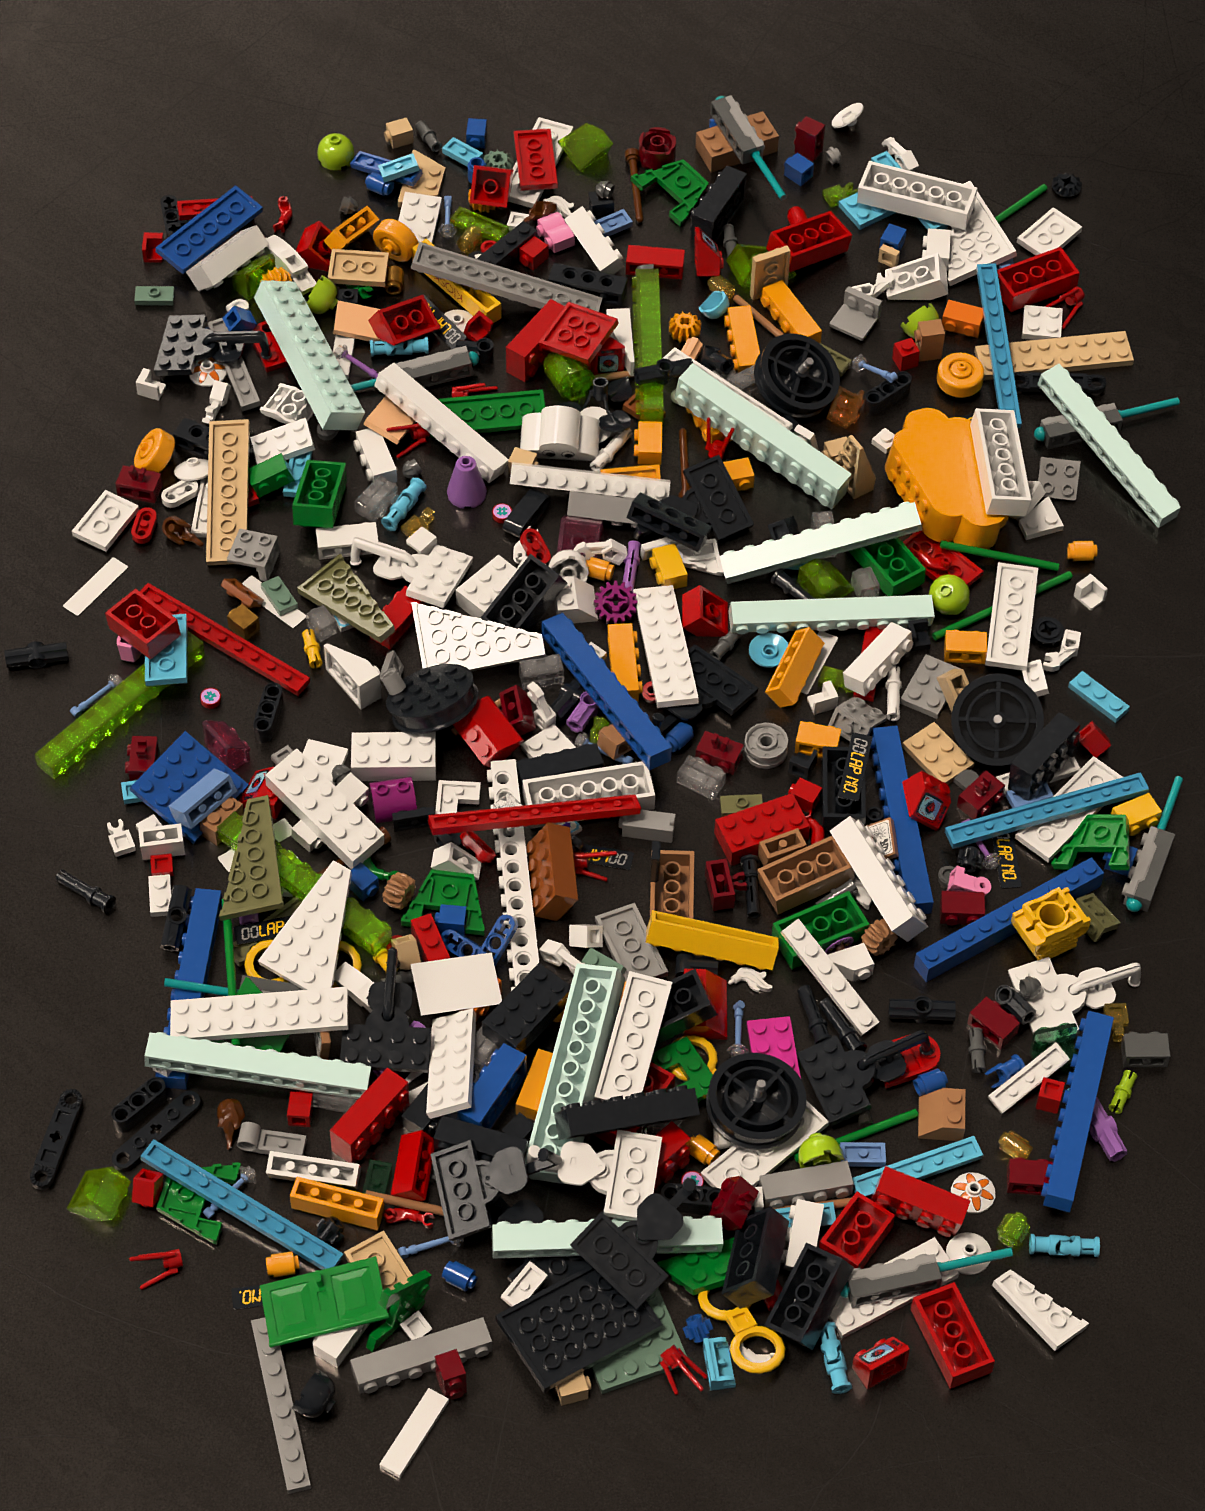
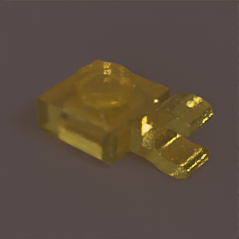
M427 507L419 518L416 515L412 516L401 526V532L410 537L420 527H424L429 531L428 524L435 519L432 516L434 511Z
M1126 1003L1104 1004V1015L1114 1017L1112 1024L1113 1042H1122L1123 1026H1128L1129 1023Z

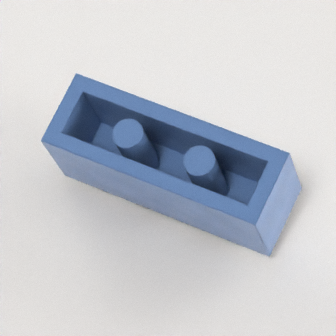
M214 768L168 807L176 823H181V825L192 829L237 792V789L229 774Z

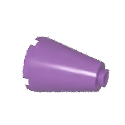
M462 456L456 461L447 487V495L449 501L459 508H464V506L475 508L485 500L487 490L475 459L470 456Z

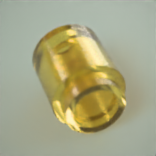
M475 226L467 228L457 241L458 248L464 253L469 254L473 252L482 240V231Z
M722 275L712 276L707 283L711 292L723 291L729 300L735 294V287Z
M1012 1130L1008 1133L1005 1131L998 1141L1000 1143L999 1149L1013 1158L1022 1157L1027 1159L1033 1149L1029 1145V1141Z

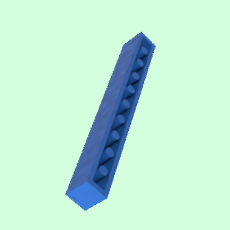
M564 613L542 621L543 638L648 770L671 761V751L673 749L670 741L665 740L661 735L660 729L654 726L648 714L640 709L636 699H632L628 694L627 688L620 684L615 673L611 672L607 668L605 661L596 654L594 647L586 642L584 635L578 632L573 621L568 619Z
M898 726L873 728L870 749L874 751V754H872L873 766H877V771L875 772L876 783H880L881 786L879 788L880 801H884V806H882L883 817H891L894 820L899 857L893 859L894 872H898V875L905 882L906 885L903 887L906 892L909 891L915 898L916 902L914 905L916 908H920L924 914L932 913L934 902L918 824L916 820L909 817L902 782L908 779Z
M1092 857L917 952L914 962L915 969L925 982L930 981L1017 933V930L1011 923V918L1014 912L1022 909L1024 903L1040 898L1058 887L1061 890L1068 887L1069 893L1076 900L1099 888L1102 884L1104 872Z
M196 888L194 896L190 897L189 909H191V914H187L186 927L188 929L187 933H183L182 946H184V949L179 952L178 964H180V969L176 970L175 979L207 984L220 919L219 914L222 909V893L220 890ZM172 989L171 1001L205 997V993L183 989ZM168 1008L167 1021H169V1025L164 1027L163 1033L170 1035L171 1008ZM172 1071L166 1077L156 1072L155 1077L163 1079L166 1088L187 1090L190 1073Z
M1088 1011L1086 1019L1081 1018L1078 1031H1082V1036H1077L1075 1049H1078V1054L1073 1053L1070 1066L1074 1067V1071H1069L1066 1083L1070 1085V1089L1064 1092L1062 1103H1066L1065 1109L1061 1108L1058 1121L1062 1122L1061 1127H1056L1054 1140H1058L1057 1146L1052 1145L1049 1158L1053 1159V1163L1048 1164L1045 1174L1049 1181L1048 1183L1044 1182L1041 1196L1045 1197L1043 1206L1066 1212L1071 1210L1114 1017Z

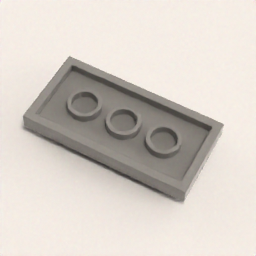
M635 903L595 916L596 924L603 925V939L613 960L627 969L623 974L626 978L625 982L627 981L629 971L659 979L668 976V970L657 947L645 943L647 927Z

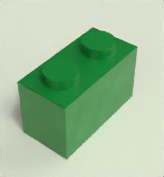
M282 453L249 468V480L259 498L295 481L290 466Z

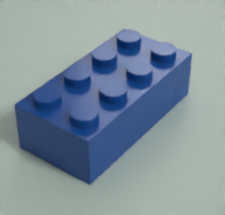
M505 1043L502 1044L500 1049H496L493 1052L491 1062L488 1066L485 1065L482 1068L478 1081L476 1083L473 1082L471 1108L457 1111V1120L491 1129L527 1077L526 1054Z

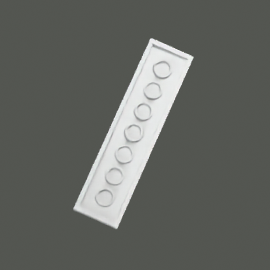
M673 585L633 589V593H636L634 600L638 601L635 607L657 708L698 704V693Z
M347 987L171 1001L170 1036L176 1037L187 1036L190 1039L223 1040L348 1030Z

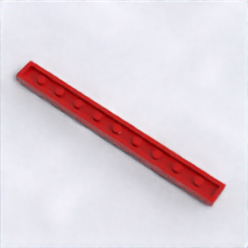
M147 583L139 591L171 615L186 614L188 632L271 681L280 684L281 687L299 696L310 683V677L155 586Z
M634 794L428 815V823L432 835H444L546 824L547 822L559 823L637 815L641 812V806Z

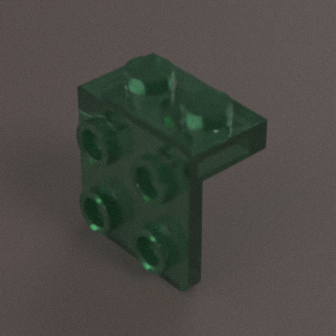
M1062 1023L1055 1027H1041L1037 1029L1033 1034L1029 1051L1032 1061L1057 1042L1070 1058L1057 1071L1074 1068L1070 1065L1073 1053L1077 1054L1074 1046L1078 1029L1077 1024Z

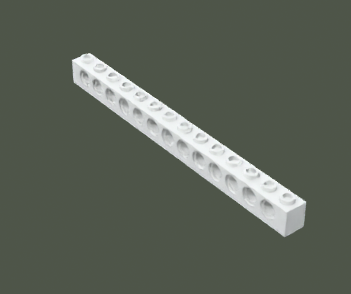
M516 759L490 761L491 770H487V780L492 782V787H489V798L494 800V805H491V809L521 806ZM523 826L493 829V834L498 835V840H495V852L500 853V858H497V870L502 871V876H499V888L504 889V894H501V906L506 907V912L503 915L514 916L518 921V926H522V928H517L509 942L510 949L507 950L508 963L512 962V968H509L510 981H514L515 987L539 963ZM509 921L503 922L504 925H508L509 929L511 928Z

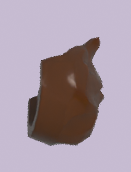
M536 201L529 210L530 215L523 219V221L526 223L531 220L537 221L540 218L557 212V203Z
M171 516L164 520L162 529L171 541L184 545L183 539L193 542L199 547L203 546V542L196 535L191 534V525L177 516Z
M231 1098L223 1100L217 1108L218 1127L223 1128L225 1132L227 1150L232 1147L234 1129H238L241 1121L245 1118L241 1103L237 1099Z

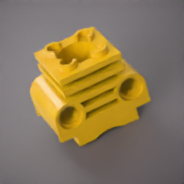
M1058 887L1040 898L1026 902L1022 905V909L1012 914V925L1037 960L1047 957L1051 959L1076 947L1077 938L1085 934L1089 929L1091 919L1081 910L1069 893L1068 887L1062 890Z

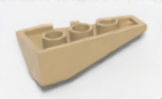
M850 435L845 441L843 449L839 451V456L834 459V462L852 474L847 491L853 499H856L874 490L876 478L863 447L853 435Z

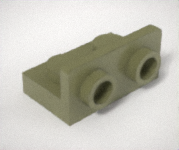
M1094 893L1076 899V903L1081 910L1091 919L1086 934L1094 942L1099 941L1103 933L1115 930L1121 922Z

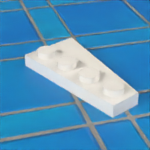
M1011 1269L994 1280L992 1284L1054 1351L1084 1331L1089 1325L1084 1319L1079 1320L1073 1316V1312L1068 1308H1062L1052 1301L1053 1298L1046 1293L1044 1295L1035 1290L1034 1285Z

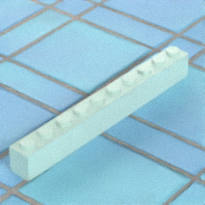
M1057 364L1042 373L1038 386L1153 523L1160 528L1176 518L1181 508L1179 502L1168 493L1165 485L1157 480L1153 471L1146 467L1142 458L1135 454L1130 444L1119 435L1116 427L1108 422L1105 414L1099 411L1094 405L1093 400L1082 391L1081 386L1075 383L1070 377L1068 370Z
M903 502L895 508L885 507L877 513L871 514L868 512L861 514L859 518H845L837 524L832 525V523L822 525L819 529H806L801 534L794 536L793 534H788L776 541L772 539L766 540L761 545H748L743 550L736 552L730 550L720 556L726 582L730 584L777 571L780 568H788L922 531V526L915 502Z
M932 595L731 602L728 611L731 633L746 634L748 632L764 634L769 631L785 633L808 627L818 631H827L829 629L844 631L852 628L866 630L877 626L878 629H885L891 622L907 628L908 621L926 618L929 622L928 626H931L935 617Z
M162 1032L149 1033L145 1052L146 1067L359 1099L368 1089L371 1066H366L363 1063L352 1064L338 1059L326 1060L318 1056L306 1057L300 1056L297 1053H280L273 1049L261 1050L252 1046H235L228 1042L215 1043L208 1039L196 1040L190 1039L187 1036L176 1037Z
M709 1215L702 1217V1219H693L691 1216H683V1226L672 1239L658 1240L656 1254L721 1252L723 1247L722 1218ZM619 1218L611 1220L618 1227L628 1222ZM571 1219L561 1223H556L554 1220H546L542 1223L522 1221L520 1224H510L507 1221L498 1222L492 1225L493 1258L580 1256L570 1244L594 1219L588 1222H579L578 1220Z

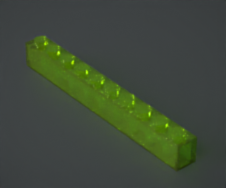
M636 269V277H632V288H636V290H632V302H636V304H633V316L637 317L633 318V330H637V332H634L633 338L634 343H637V346H634V358H638V360H634V368L655 365L659 359H662L659 269ZM635 382V386H639V388H635V400H639V403H636V415H639L640 421L663 423V385L657 382L637 385Z
M187 630L188 670L190 666L203 658L205 651L203 642ZM144 663L36 752L37 766L55 780L59 775H63L71 765L79 762L89 750L94 749L101 740L110 736L118 726L126 723L129 717L135 712L140 711L148 701L156 698L160 691L171 684L146 686Z
M235 811L217 826L219 840L234 851L237 850L238 835L241 833L243 825V815L240 816ZM275 839L281 886L302 902L323 874H317L307 862L300 861L291 850L284 849ZM347 897L344 925L341 932L375 957L379 951L391 942V927L387 922H381L377 919L371 910H365L361 907L355 898Z

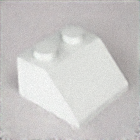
M574 576L562 577L567 584L555 599L556 615L564 613L573 623L598 621V614L595 613L596 606L593 605L595 600L594 586Z

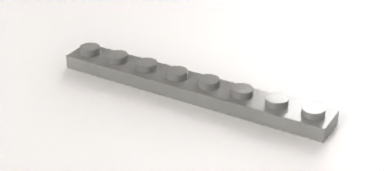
M265 1317L251 1320L287 1492L291 1494L311 1489L296 1415L292 1409L293 1402L281 1347H269Z

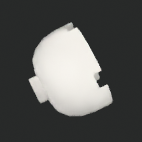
M562 550L551 558L548 566L561 577L574 576L584 582L587 581L589 574L588 564L584 556L577 551Z

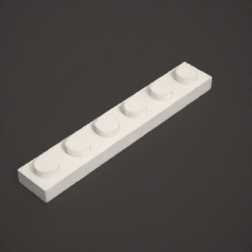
M799 919L781 931V935L860 1036L879 1023L875 1015Z

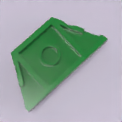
M734 1238L723 1241L721 1252L684 1253L659 1261L657 1265L671 1275L674 1282L684 1286L685 1290L692 1295L724 1285Z

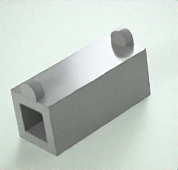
M641 810L640 814L620 816L619 828H622V837L672 843L676 814Z

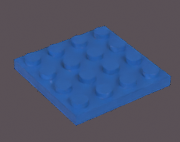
M184 731L129 790L172 825L179 823H176L168 806L214 768L231 776L237 792L231 796L234 799H237L249 784ZM199 823L192 829L181 825L183 836L192 844L203 834L200 831Z

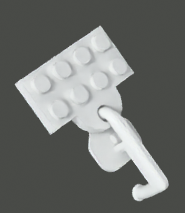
M357 535L352 540L350 564L352 566L361 564L360 549L379 555L380 557L373 567V572L377 576L388 580L404 578L410 582L406 590V596L444 609L471 566L473 557L439 545H435L429 555H410L405 550Z
M1047 957L1009 969L1008 974L1013 987L1019 991L1020 980L1025 979L1027 976L1037 978L1041 983V991L1033 998L1024 997L1036 1010L1035 1018L1028 1023L1039 1047L1080 1034L1073 1014L1079 1012L1084 1005L1093 1009H1100L1111 1005L1116 999V993L1111 982L1129 977V985L1132 987L1139 986L1141 966L1139 963H1132L1107 972L1102 968L1095 967L1082 971L1077 978L1069 974L1057 975L1050 958Z
M617 1130L614 1150H604L597 1154L587 1143L569 1141L561 1149V1164L543 1171L558 1173V1178L565 1184L582 1186L590 1182L596 1191L607 1195L604 1214L607 1217L631 1221L637 1220V1207L647 1196L654 1193L662 1137ZM537 1145L529 1147L527 1164L539 1160L538 1152L540 1148Z

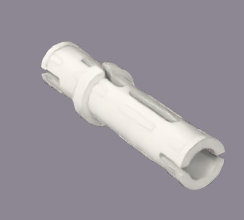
M632 430L619 432L604 449L602 448L595 460L590 463L591 469L595 472H600V469H603L608 462L610 463L615 453L633 435Z
M894 665L888 671V680L885 683L887 689V719L890 720L891 715V721L900 719V689L902 688L900 667L898 666L896 671V665Z

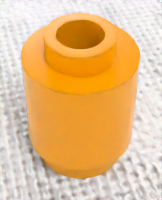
M1073 541V543H1068V559H1073V561H1093L1094 557H1097V545H1094L1093 541Z
M595 557L586 560L589 571L588 577L602 581H610L612 579L615 565H612L611 562Z
M700 1134L691 1137L690 1155L704 1165H710L719 1157L720 1151L715 1144Z
M293 1251L271 1254V1257H266L268 1276L296 1274L295 1270L300 1269L298 1255L293 1256Z

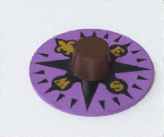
M852 937L840 939L830 945L825 950V953L828 955L846 949L853 943L854 939Z

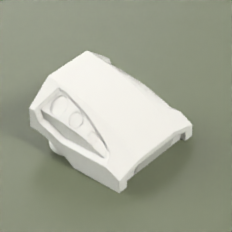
M282 383L278 385V389L264 407L260 408L262 414L284 424H289L306 418L308 422L313 415V410L303 391Z

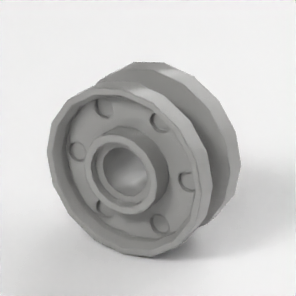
M760 723L751 727L746 733L744 753L746 759L752 765L758 768L770 769L784 762L788 752V737L780 726L774 723Z

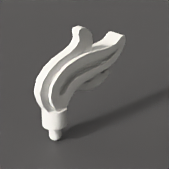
M552 196L543 200L557 203V212L565 218L572 214L569 209H573L574 203H568L560 196Z
M749 967L739 968L737 973L731 976V980L728 981L729 985L746 981L748 986L756 992L760 990L771 992L773 988L772 985L767 984L763 980L766 978L765 971L757 972Z

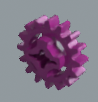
M614 581L612 586L609 582H606V588L600 586V593H595L596 600L593 603L594 606H597L595 613H600L599 619L601 620L605 617L606 624L610 620L614 624H617L619 620L622 624H625V618L631 620V613H636L635 606L638 604V601L634 600L636 593H631L632 587L630 586L626 589L625 582L619 586L617 581Z

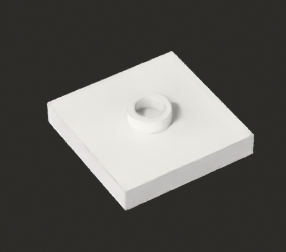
M308 739L303 755L336 786V782L332 780L331 773L336 765H344L348 749Z

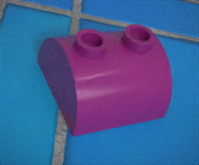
M411 777L369 783L376 823L392 821V813L417 809Z

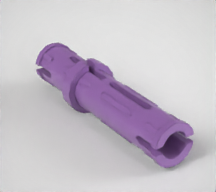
M638 541L628 542V555L624 559L623 582H625L626 589L630 586L632 587L631 593H633L637 566L640 564L639 550L641 544Z

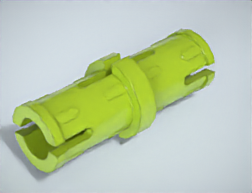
M1131 1070L1124 1071L1120 1084L1114 1089L1115 1095L1109 1105V1110L1113 1112L1115 1106L1118 1105L1115 1111L1116 1114L1122 1113L1126 1100L1131 1097V1089L1137 1079L1135 1072L1132 1073L1130 1079L1128 1078Z

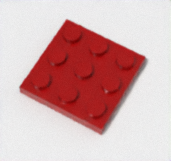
M568 302L540 339L539 346L540 348L589 365L618 326V318Z

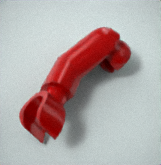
M281 196L278 199L281 216L278 220L279 222L273 225L274 232L278 229L285 232L284 225L289 222L293 215L288 198Z
M916 542L909 549L915 557H919V560L928 569L946 571L952 563L951 559L947 556L941 559L930 557L926 552L922 551L921 546Z
M808 810V815L805 817L812 831V845L825 839V831L813 819L811 810Z
M399 1207L394 1209L387 1208L384 1213V1218L388 1223L411 1220L422 1222L424 1227L428 1229L434 1226L433 1223H426L427 1219L435 1218L431 1212L421 1214L417 1210Z

